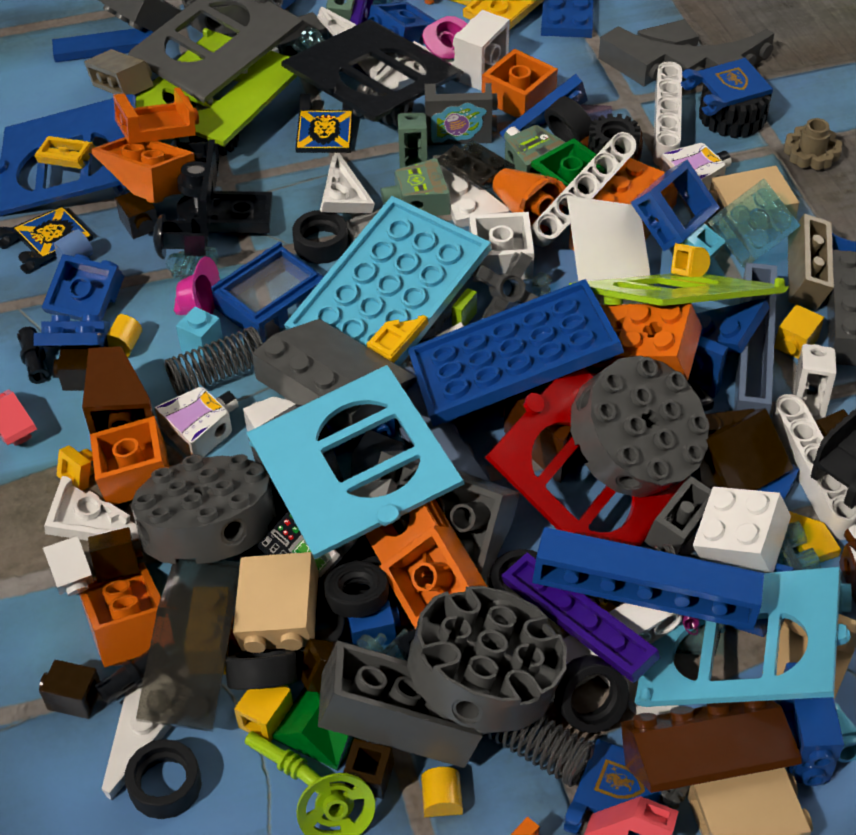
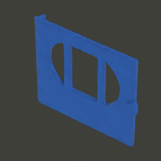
M127 94L126 97L133 108H136V96ZM114 98L5 127L0 159V216L118 185L127 190L104 165L91 175L92 153H89L91 158L88 161H83L85 166L80 170V179L46 188L48 164L38 163L35 189L33 191L26 190L19 184V174L23 166L35 155L48 136L73 140L83 139V141L93 142L94 137L104 138L108 142L125 137L115 121Z

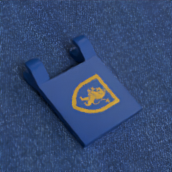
M746 58L699 71L686 69L682 72V76L686 81H682L681 86L685 90H691L703 82L712 93L703 98L704 103L708 106L702 107V111L707 116L716 114L723 107L773 93V88Z
M597 739L593 756L587 763L573 801L567 810L564 830L577 835L587 810L596 813L640 796L658 803L662 791L651 793L625 766L624 748ZM630 830L628 832V835H640Z

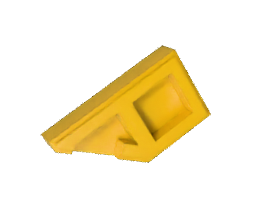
M421 315L415 320L399 322V320L387 321L366 345L371 350L395 363L429 324L428 318Z
M789 511L791 518L786 532L808 566L840 555V546L823 522Z

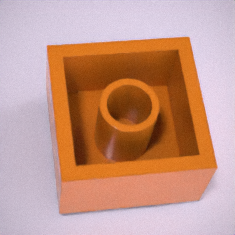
M514 48L482 74V93L485 92V83H491L492 93H497V109L519 118L557 88L558 68Z
M155 416L90 434L95 481L105 502L117 505L133 500L135 492L152 477L153 471L164 467L169 468L166 443Z

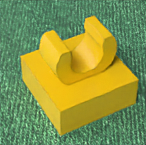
M70 445L59 449L56 476L60 479L62 476L72 479V485L81 491L89 488V478L94 474V468L91 466V461H93L92 451L84 449L78 452Z

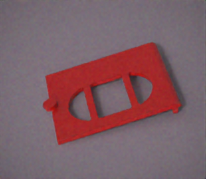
M583 368L554 379L541 395L537 393L529 394L523 404L526 412L485 458L557 530L640 547L644 543L656 517L685 480L664 492L655 493L651 496L641 498L631 496V510L628 518L617 530L611 532L589 530V525L615 494V491L606 485L579 520L576 519L546 489V484L576 450L579 444L575 446L573 437H571L539 476H535L533 470L532 449L537 436L545 428L553 425L571 426V406L581 386L592 379L593 376Z

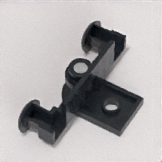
M179 138L172 140L170 145L194 152L195 161L184 164L181 167V174L177 178L178 190L185 195L177 203L178 220H166L165 215L162 214L155 222L153 243L155 251L161 259H165L166 249H184L185 256H206L209 232L270 233L272 192L215 191L219 168V145L215 143V140L199 141L198 143L180 142Z

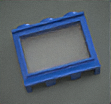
M278 242L211 287L214 307L242 330L250 326L254 327L264 343L266 341L264 325L273 319L277 326L284 328V324L289 319L287 309L294 304L298 308L324 276L285 249L281 242Z

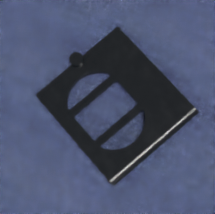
M372 19L362 22L281 62V66L374 122L425 95V84H436V88L451 80L458 83L461 75L464 74V71ZM386 53L404 55L417 61L424 68L426 75L420 74ZM372 56L415 82L395 92L351 66ZM339 73H345L382 96L368 95L351 89L341 80Z

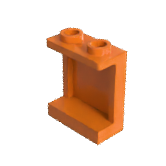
M174 88L173 103L133 108L124 93L113 95L115 121L129 144L196 135L195 125L199 124L198 110L196 107L193 108L189 97L185 96L180 88Z

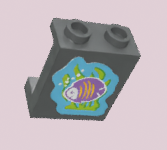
M485 83L484 93L436 94V84H425L427 145L492 143V132H497V115H492V110H497L498 99L497 93H492L491 83Z

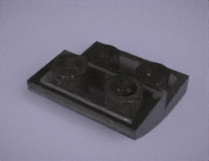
M474 140L469 141L462 148L454 145L437 158L440 166L479 190L493 187L494 177L500 170L505 168L515 169L514 164Z

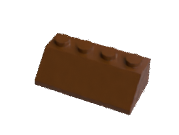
M773 700L707 704L705 707L694 709L688 706H679L672 708L670 713L661 715L640 713L635 715L633 720L621 722L625 766L651 793L802 764L801 754L783 709Z

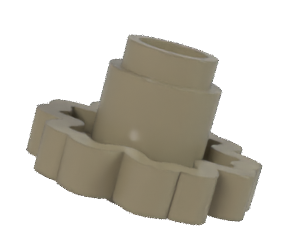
M813 118L808 120L804 126L795 127L794 133L786 135L784 153L790 155L789 160L791 163L797 164L801 168L811 166L815 170H821L823 168H830L832 162L839 161L843 143L836 139V133L830 130L827 121Z

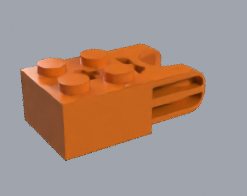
M692 303L668 306L653 304L601 305L621 341L624 353L616 355L608 361L598 362L585 367L592 376H596L617 359L643 356L664 362L673 370L682 373L686 380L689 379L702 331L701 323Z
M436 499L409 512V524L402 534L398 533L392 524L382 525L365 534L381 562L379 567L386 573L391 588L414 628L417 627L420 613L433 597L446 591L449 595L465 592L466 587L471 586L488 587Z

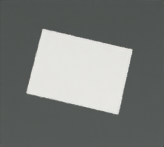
M567 196L578 281L650 275L642 219L632 204ZM595 294L600 305H606L604 304L605 296ZM623 299V304H648Z

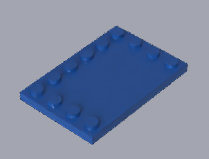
M586 279L408 348L433 427L442 423H449L457 417L598 362L608 361L614 356L624 353L620 339Z

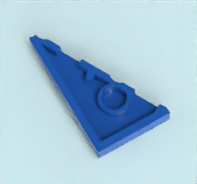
M577 74L573 75L499 132L504 139L507 129L513 126L523 131L533 125L541 126L545 124L544 113L546 109L560 97L566 96L571 98L579 105L587 102L588 99L582 80Z

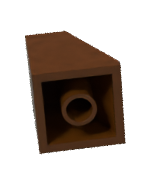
M121 346L88 349L82 409L90 434L154 416L150 398Z
M552 381L505 399L501 414L504 418L505 433L526 412L523 406L525 398L531 393L541 395ZM553 425L542 430L537 436L532 449V459L543 470L572 437L571 426ZM580 445L554 474L552 478L555 481L562 482L581 450Z

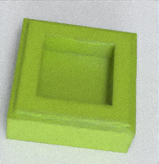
M467 288L452 305V326L460 322L466 326L476 315L477 291Z

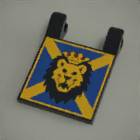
M300 94L296 153H351L353 109L343 103L342 110H312L311 94Z
M61 206L17 226L0 227V248H9L19 238L31 250L19 254V260L25 263L20 266V269L24 273L30 274L43 262L56 257L54 242L76 229H79L89 241L93 240V235L71 213Z

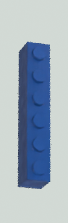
M544 527L536 557L532 583L754 631L762 605L764 573Z

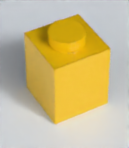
M796 304L780 324L774 348L799 359L802 345H813L819 339L824 316Z
M285 685L247 690L234 708L238 728L248 733L254 731L271 742L273 733L293 705L291 689Z

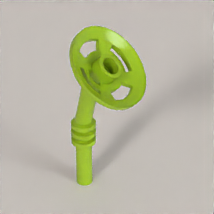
M254 731L248 733L244 741L247 746L276 763L277 769L284 771L292 779L297 780L299 778L308 785L300 796L296 809L299 827L305 835H360L367 829L374 817L376 803L373 792L365 781L348 773H334L321 777L307 765V760L303 757L301 758L297 753L290 749L286 751ZM337 781L348 782V783H350V784H353L354 787L351 788L350 786H348V785H346V784H343V783H331V782H337ZM316 792L318 796L315 800V809L306 813L308 800ZM364 799L363 809L359 817L353 821L349 815L353 811L354 800ZM318 822L327 827L340 826V829L328 831L319 829L315 825Z

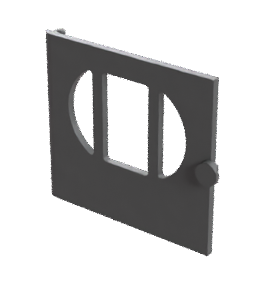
M195 0L132 48L128 55L144 60L148 63L153 73L202 103L206 102L212 105L214 102L213 96L304 25V21L271 3L269 0ZM220 5L242 7L250 14L249 23L247 26H244L212 7ZM204 14L238 34L215 52H210L178 32L198 16ZM168 40H173L203 59L194 62L174 60L166 54V44Z

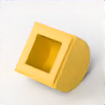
M675 243L671 273L687 277L703 276L710 266L708 251L702 247Z
M120 313L107 334L108 347L121 346L128 357L142 333L140 323L136 319Z
M435 767L423 772L421 784L424 817L463 815L459 771L451 767Z

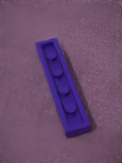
M529 553L523 555L501 575L504 584L526 601L537 606L548 618L631 682L635 683L660 659L657 648L584 594L532 583L536 559Z

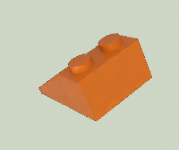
M123 137L92 148V155L133 195L144 198L150 203H159L170 195L182 194L178 190L177 178L181 174V167L188 162L195 161L194 152L160 141L129 144L126 138Z
M144 562L138 564L140 573L100 583L97 582L96 577H93L94 582L88 584L89 588L79 593L104 668L112 665L120 666L126 660L139 657L157 643L164 650L175 645L166 606Z

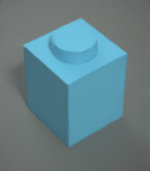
M194 307L176 325L180 349L184 353L185 351L191 353V350H197L198 346L204 348L206 343L211 345L212 341L217 343L219 338L223 340L220 318L197 307ZM213 344V349L216 352L217 347L215 344ZM207 347V352L212 357L211 350ZM200 349V354L206 363L204 352ZM194 352V358L198 359L197 354Z

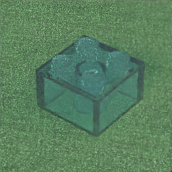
M762 179L708 221L715 232L726 241L725 245L743 268L746 267V263L754 262L800 227V224L765 179Z

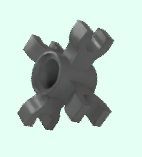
M515 252L505 274H496L484 265L478 266L471 277L487 284L493 297L482 318L505 311L509 302L517 301L522 304L538 298V296L525 290V283L521 278L530 265L532 257L523 252H520V254ZM506 280L512 286L511 292L507 296L503 292V284Z

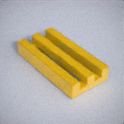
M48 136L34 157L38 163L83 169L85 166L83 161H88L91 158L89 153H92V148H95L93 142Z

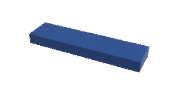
M134 28L52 39L55 62L92 58L110 49L121 53H129L132 48L151 35L153 31L146 28L143 31H139Z

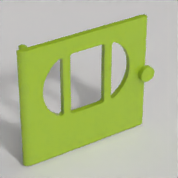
M204 28V36L196 43L210 52H215L233 37ZM187 50L177 61L194 62L203 58ZM269 51L248 68V73H242L235 78L234 81L238 83L220 100L214 99L212 105L206 102L202 103L182 90L184 95L189 97L190 101L209 107L198 110L199 124L195 125V136L208 141L215 140L216 144L225 146L297 77V75L281 66V62L289 58V56ZM158 76L152 82V87L140 92L136 96V108L167 104L163 99L164 93L168 92L174 95V88L178 87Z
M669 273L587 281L594 294L605 296L604 304L622 305L623 299L668 306L780 294L786 292L789 286H785V279L779 277L775 279L774 284L711 274H704L700 277H687ZM649 284H664L682 288L672 289Z

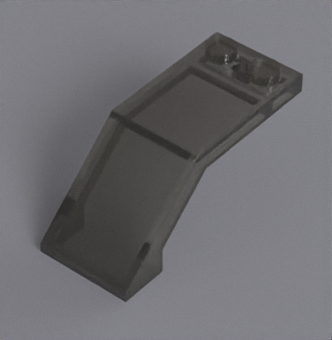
M194 558L179 559L177 564H172L157 609L137 710V721L213 732L231 628L235 616L240 562L220 560L214 563L196 564Z

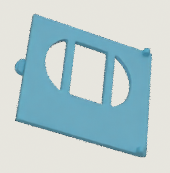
M388 365L246 432L250 440V446L257 452L315 559L382 525L392 524L399 520L400 516L464 485L462 477ZM365 404L385 407V409L318 441L319 434L324 425L337 413L353 406ZM396 418L414 447L343 482H339L324 458L323 453ZM420 459L414 476L403 487L390 494L372 498L349 494L392 471Z
M840 567L764 573L762 605L757 618H768L763 675L761 678L711 681L719 623L699 619V626L705 624L698 678L693 681L683 676L674 665L676 649L683 638L689 634L683 626V621H681L674 630L651 643V645L658 649L660 659L639 678L635 704L642 707L834 697L837 646L846 644L851 638L850 631L846 625L838 624ZM786 618L803 628L808 636V645L803 657L795 666L785 673L776 676L781 620Z

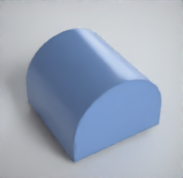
M79 229L54 242L58 263L62 254L73 257L75 254H81L86 257L93 255V249L89 240Z

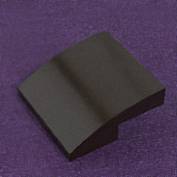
M766 408L755 410L735 424L725 425L706 439L708 443L707 452L724 488L757 490L793 469Z

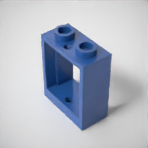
M688 159L666 171L630 202L663 251L675 246V243L683 242L720 208ZM670 183L675 185L695 215L684 226L661 194V191Z
M798 662L786 663L784 673ZM834 698L775 700L774 702L783 709L802 758V764L788 767L789 773L794 776L796 783H804L807 786H818L825 782H830L844 747Z

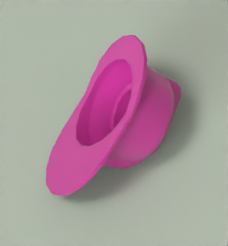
M456 16L443 17L431 23L423 30V42L427 49L437 57L447 60L455 58L453 39L456 33L460 32L467 23Z
M205 256L201 258L194 274L177 283L174 305L176 315L186 316L194 307L213 314L215 307L211 287L220 280L217 266L210 257Z

